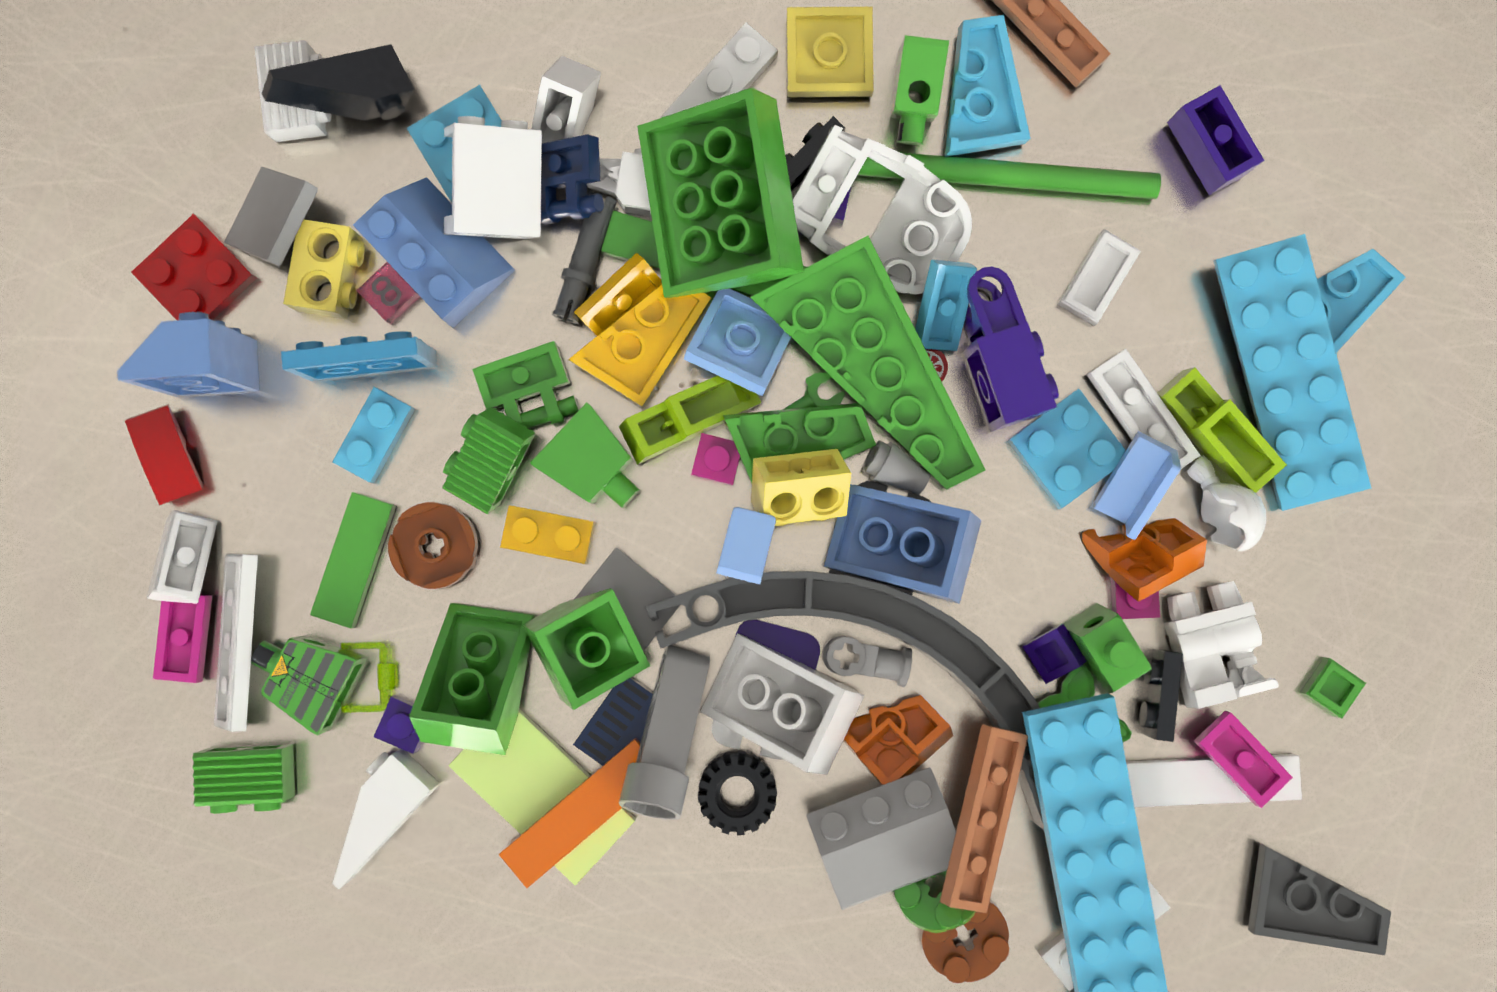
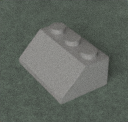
M931 767L806 814L841 910L948 869L956 830Z

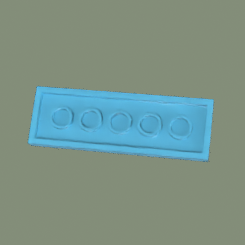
M1299 235L1213 260L1258 431L1287 464L1271 479L1279 509L1284 511L1372 489L1306 235Z

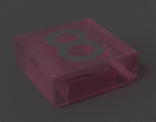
M388 262L356 290L387 323H391L419 296Z

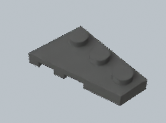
M1260 843L1248 930L1251 933L1378 955L1386 954L1391 917L1390 910Z

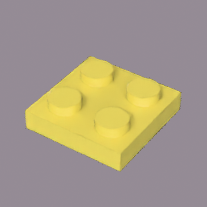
M787 7V97H872L874 91L873 7Z

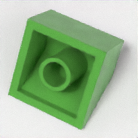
M611 588L561 603L523 624L559 698L573 710L650 667L642 647Z

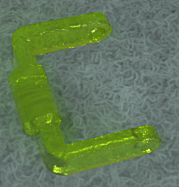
M385 641L341 642L340 649H379L377 675L378 690H380V704L341 705V712L384 711L392 696V689H396L395 663L392 662L390 644Z

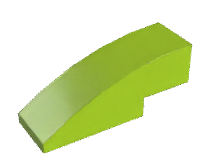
M1195 367L1182 370L1157 393L1187 437L1241 486L1257 493L1287 466L1231 399L1223 400Z
M717 375L669 396L662 403L625 418L619 425V429L638 465L700 436L701 433H706L725 423L723 415L745 413L762 402L758 394Z

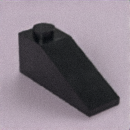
M392 44L269 70L261 94L267 102L366 121L378 117L388 120L402 114L414 88Z

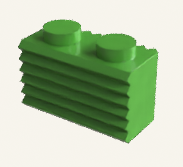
M490 407L478 415L472 414L461 431V437L465 438L460 452L454 451L444 466L443 473L448 476L442 489L482 512L489 514L500 506L536 433L526 426L520 425L518 421L512 420L511 417L505 416L504 413L498 412L495 408Z
M293 744L207 748L193 753V786L195 788L193 803L195 806H210V813L212 814L235 812L238 810V804H254V811L258 812L278 810L282 808L281 802L295 797Z

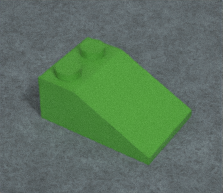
M450 603L409 716L420 742L506 755L518 717L531 643L523 624L534 619V615Z

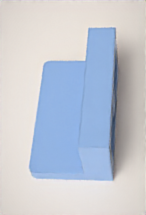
M1138 431L1095 499L1094 508L1124 523L1126 536L1135 540L1181 470L1178 451Z

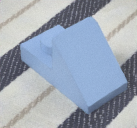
M734 507L716 573L760 584L776 518L772 515Z

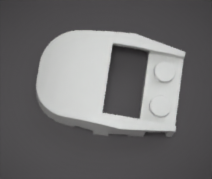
M832 126L792 198L797 230L827 255H831L846 247L824 233L865 160L869 157L904 178L870 240L895 290L904 294L923 293L931 259L957 262L969 242L972 231V217L967 202L957 190L945 180H940L923 166L924 163L911 155L902 154L869 138L862 139L846 133L839 126Z

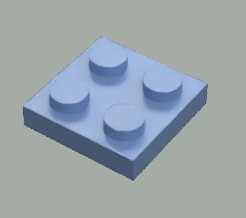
M730 288L718 290L685 352L684 360L763 396L791 337L751 298Z

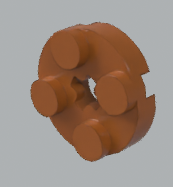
M436 502L417 504L401 514L397 520L398 523L394 527L393 534H390L388 554L395 571L406 581H410L414 585L423 588L439 589L451 586L463 579L477 561L478 538L476 530L469 518L453 506ZM431 533H434L436 539H443L444 546L440 549L441 555L436 558L433 553H424L422 547L428 543L427 536Z
M991 900L987 913L976 912L970 921L964 924L967 930L975 928L976 935L972 937V943L968 946L953 942V939L958 936L956 928L940 933H932L920 929V942L927 960L937 972L946 976L953 983L974 982L986 978L1009 955L1008 926L1001 911Z

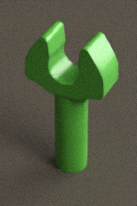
M814 373L805 380L807 388L804 396L782 410L840 405L845 393L843 391L839 392L828 400L820 398L817 389L825 385L832 377L828 373Z

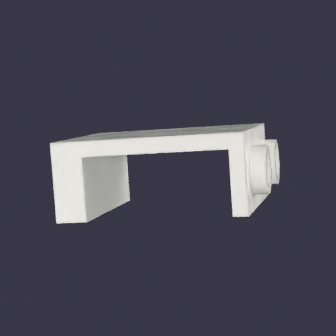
M458 117V123H453L444 128V137L452 138V215L444 217V235L514 239L539 238L541 235L542 130L528 129V123L524 121L504 120L501 121V127L485 125V119L481 117Z

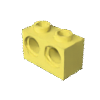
M304 219L294 239L283 304L297 312L348 319L349 309H353L357 301L358 290L356 283H354L356 267H360L364 260L365 246L364 242L361 241L362 236L349 226ZM331 241H338L339 248L337 253L330 258H324L323 251L325 246ZM330 282V295L325 300L317 301L316 292L318 287L323 283Z
M838 449L753 458L751 502L756 512L774 516L776 518L775 526L812 520L824 521L829 518L847 516L851 472Z

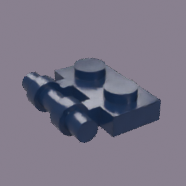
M586 134L542 143V224L558 223L561 218L569 216L575 220L589 218L593 212L603 210L604 200L600 194H587V184L600 181L599 137ZM566 188V199L558 201L556 189Z

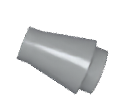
M881 440L876 442V446L871 449L863 465V471L870 474L871 480L904 489L916 495L922 493L930 479V473L922 469L893 442L888 444Z

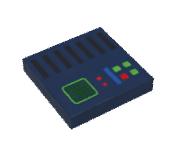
M632 677L613 687L573 745L603 766L634 738H637L641 743L653 692Z

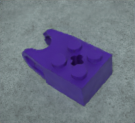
M992 266L981 268L970 278L967 286V298L970 307L968 305L964 327L970 346L963 354L991 433L1039 417L1057 407L1055 399L1059 398V392L1052 374L1045 373L1040 357L1044 356L1041 338L1036 331L1031 332L1008 274L1000 268ZM993 277L998 280L1002 287V293L993 283L982 278ZM977 289L986 291L991 301L982 299Z

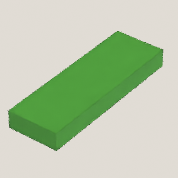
M351 493L310 613L311 616L350 629L356 627L396 505L360 493Z

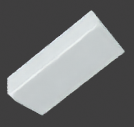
M173 510L165 523L147 594L148 599L198 603L217 526L216 520Z

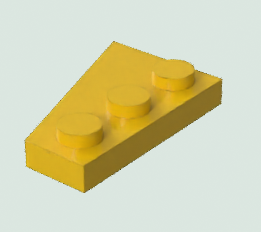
M661 284L568 360L642 407L711 297L705 293L665 298Z

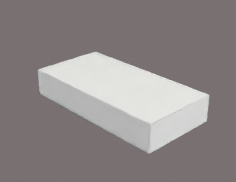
M1104 229L1085 257L1058 305L1095 326L1098 324L1141 251Z

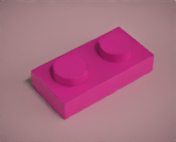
M200 594L197 604L161 601L153 679L189 683L203 682L212 595Z
M1224 711L1194 740L1257 807L1262 808L1293 778L1229 711Z

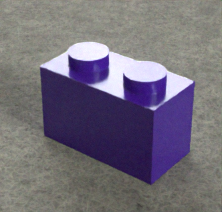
M1221 85L1183 105L1167 122L1209 196L1246 176L1265 161Z

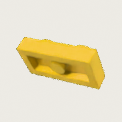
M635 253L574 313L595 336H598L659 287L662 281L646 260L638 253Z
M509 505L500 548L587 564L595 522Z

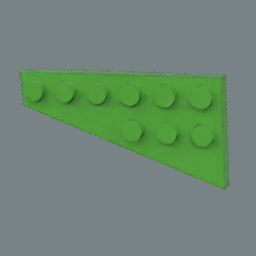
M868 235L804 269V273L789 276L750 297L851 397L871 414L946 490L986 471Z

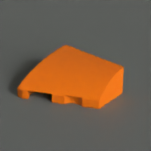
M1176 518L1156 520L1154 523L1146 524L1135 540L1126 536L1125 525H1122V534L1099 537L1095 529H1088L1082 532V542L1094 559L1122 589L1138 602L1204 566L1207 539Z
M919 695L902 700L899 705L891 708L881 706L870 709V714L854 718L843 742L881 785H885L912 774L953 737L951 726Z

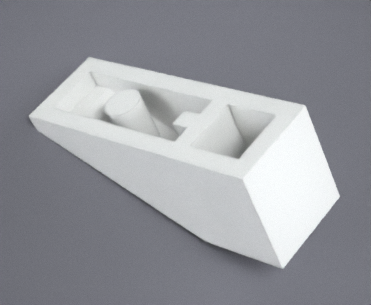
M400 749L391 755L383 752L366 770L371 777L360 789L332 883L338 889H341L354 878L440 784L405 750Z

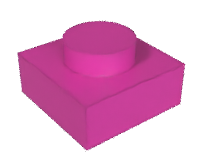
M701 433L691 475L733 486L740 461V455L734 441Z
M1111 578L1112 611L1118 613L1122 619L1160 618L1159 591L1138 602Z

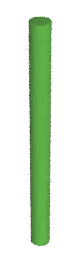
M902 153L911 155L924 163L923 166L947 183L1157 199L1161 188V174L1153 172ZM867 157L858 173L859 176L904 179Z

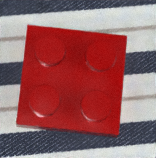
M194 213L131 271L176 320H179V314L186 312L206 313L209 319H215L257 279V276L216 233Z

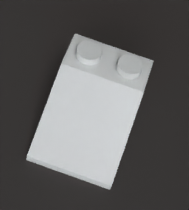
M737 633L700 712L807 773L827 775L865 695L819 671Z

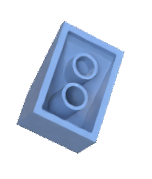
M850 484L847 516L837 517L824 567L960 604L982 520L968 510Z

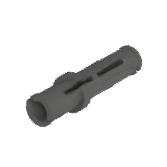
M609 196L606 197L604 208L601 212H593L589 218H584L569 267L563 269L561 279L564 280L555 310L552 312V315L560 320H563L567 306L571 304L566 322L578 324L580 318L574 311L584 303L588 289H592L596 279L592 275L612 212L617 204V201Z

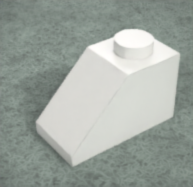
M561 56L543 74L531 130H542V143L582 135L593 110L601 76L600 71Z

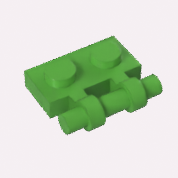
M555 341L472 369L486 410L490 407L495 409L504 407L506 416L511 417L514 421H518L520 425H524L528 429L547 422H551L552 425L565 421L564 416L579 411L574 395L561 400L557 399L554 389L570 384ZM541 394L544 406L521 412L518 401Z

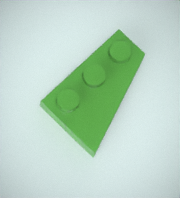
M858 403L723 415L751 484L753 458L838 449L842 458L846 459L876 446L863 409Z

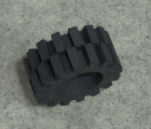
M730 751L724 753L718 759L716 757L705 768L699 783L698 803H700V811L703 817L706 816L709 819V824L713 828L717 826L722 829V833L728 835L730 832H737V836L745 835V831L751 830L753 833L759 830V825L762 823L766 824L770 819L771 812L775 810L777 789L774 775H772L769 766L761 762L760 758L754 754L750 756L744 751L731 754ZM734 776L748 779L755 790L753 801L742 809L728 807L720 795L723 783Z

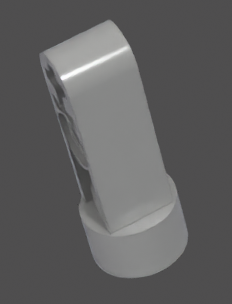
M671 645L665 648L636 763H630L627 767L619 799V805L624 809L658 819L677 820L681 818L689 778L684 772L707 678L710 656Z

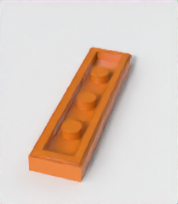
M634 738L499 853V856L526 888L531 886L623 808L619 805V799L627 767L630 763H636L640 747V742L637 738Z

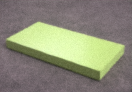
M520 708L506 755L463 749L448 765L520 834L525 832L591 776ZM620 809L554 866L576 886L635 822L636 818L627 809Z

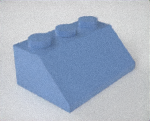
M426 177L384 195L353 226L444 322L454 328L515 270L484 237L444 235V217L452 215V203Z
M206 313L179 314V320L162 321L117 370V379L174 397L260 391L257 340L242 334L239 328L226 327L224 321L209 319Z

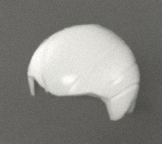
M1204 455L1199 457L1191 465L1187 473L1193 480L1201 484L1200 487L1203 490L1201 503L1202 520L1204 523L1216 527V532L1210 536L1211 541L1227 545L1237 551L1251 549L1263 535L1267 522L1266 509L1261 497L1246 487L1220 483L1219 478L1215 476L1212 463Z

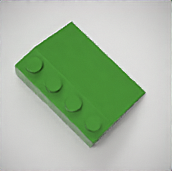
M751 87L637 126L665 298L765 283L804 273L778 106L775 98Z

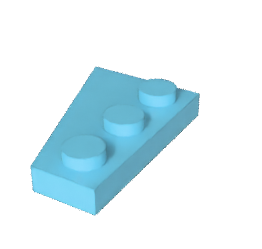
M1004 15L963 20L958 27L945 157L1023 145L1031 138Z
M1374 249L1317 279L1336 353L1406 278Z

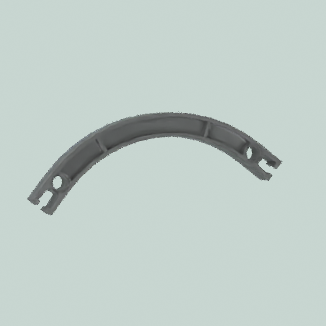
M814 571L765 572L762 575L760 584L732 577L697 587L646 606L649 618L655 621L659 619L657 611L684 605L687 617L691 622L690 626L668 636H665L663 630L655 632L660 649L711 630L747 620L774 616H816L841 619L865 625L893 636L922 652L946 670L971 695L994 727L1026 734L1022 712L1040 708L1033 695L1011 667L980 637L953 617L921 599L884 584L848 575ZM705 595L713 597L718 603L717 614L714 618L707 621L699 620L695 617L692 609L695 600ZM1027 740L1018 779L1034 823L1044 829Z

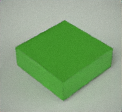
M1324 657L1300 693L1333 716L1342 719L1366 682L1331 658Z

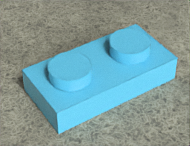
M931 259L915 327L925 349L958 350L969 305L967 286L970 278L977 271V267L966 262Z
M373 387L332 462L369 483H375L415 408Z

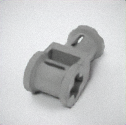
M837 636L825 644L822 651V660L831 672L841 676L858 674L894 680L898 686L905 687L911 671L912 649L904 647L902 651L862 644L852 637ZM844 643H846L847 651L854 653V658L852 662L846 661L844 667L840 668V661L834 659L833 654L835 650H842Z

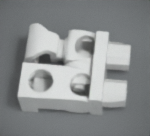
M1234 581L1207 587L1213 610L1200 613L1194 591L1167 597L1171 621L1165 622L1164 627L1167 635H1169L1171 651L1183 653L1180 686L1186 708L1200 709L1238 699L1237 697L1278 687V682L1275 678L1266 679L1252 667V665L1258 663L1253 650L1261 646L1262 634L1254 616L1256 613L1253 603H1243ZM1224 655L1229 656L1231 660L1227 662V674L1221 657Z

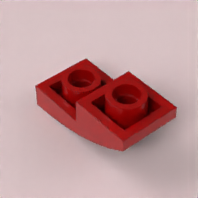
M169 404L125 420L132 443L159 505L203 489L204 485L185 447L187 442Z

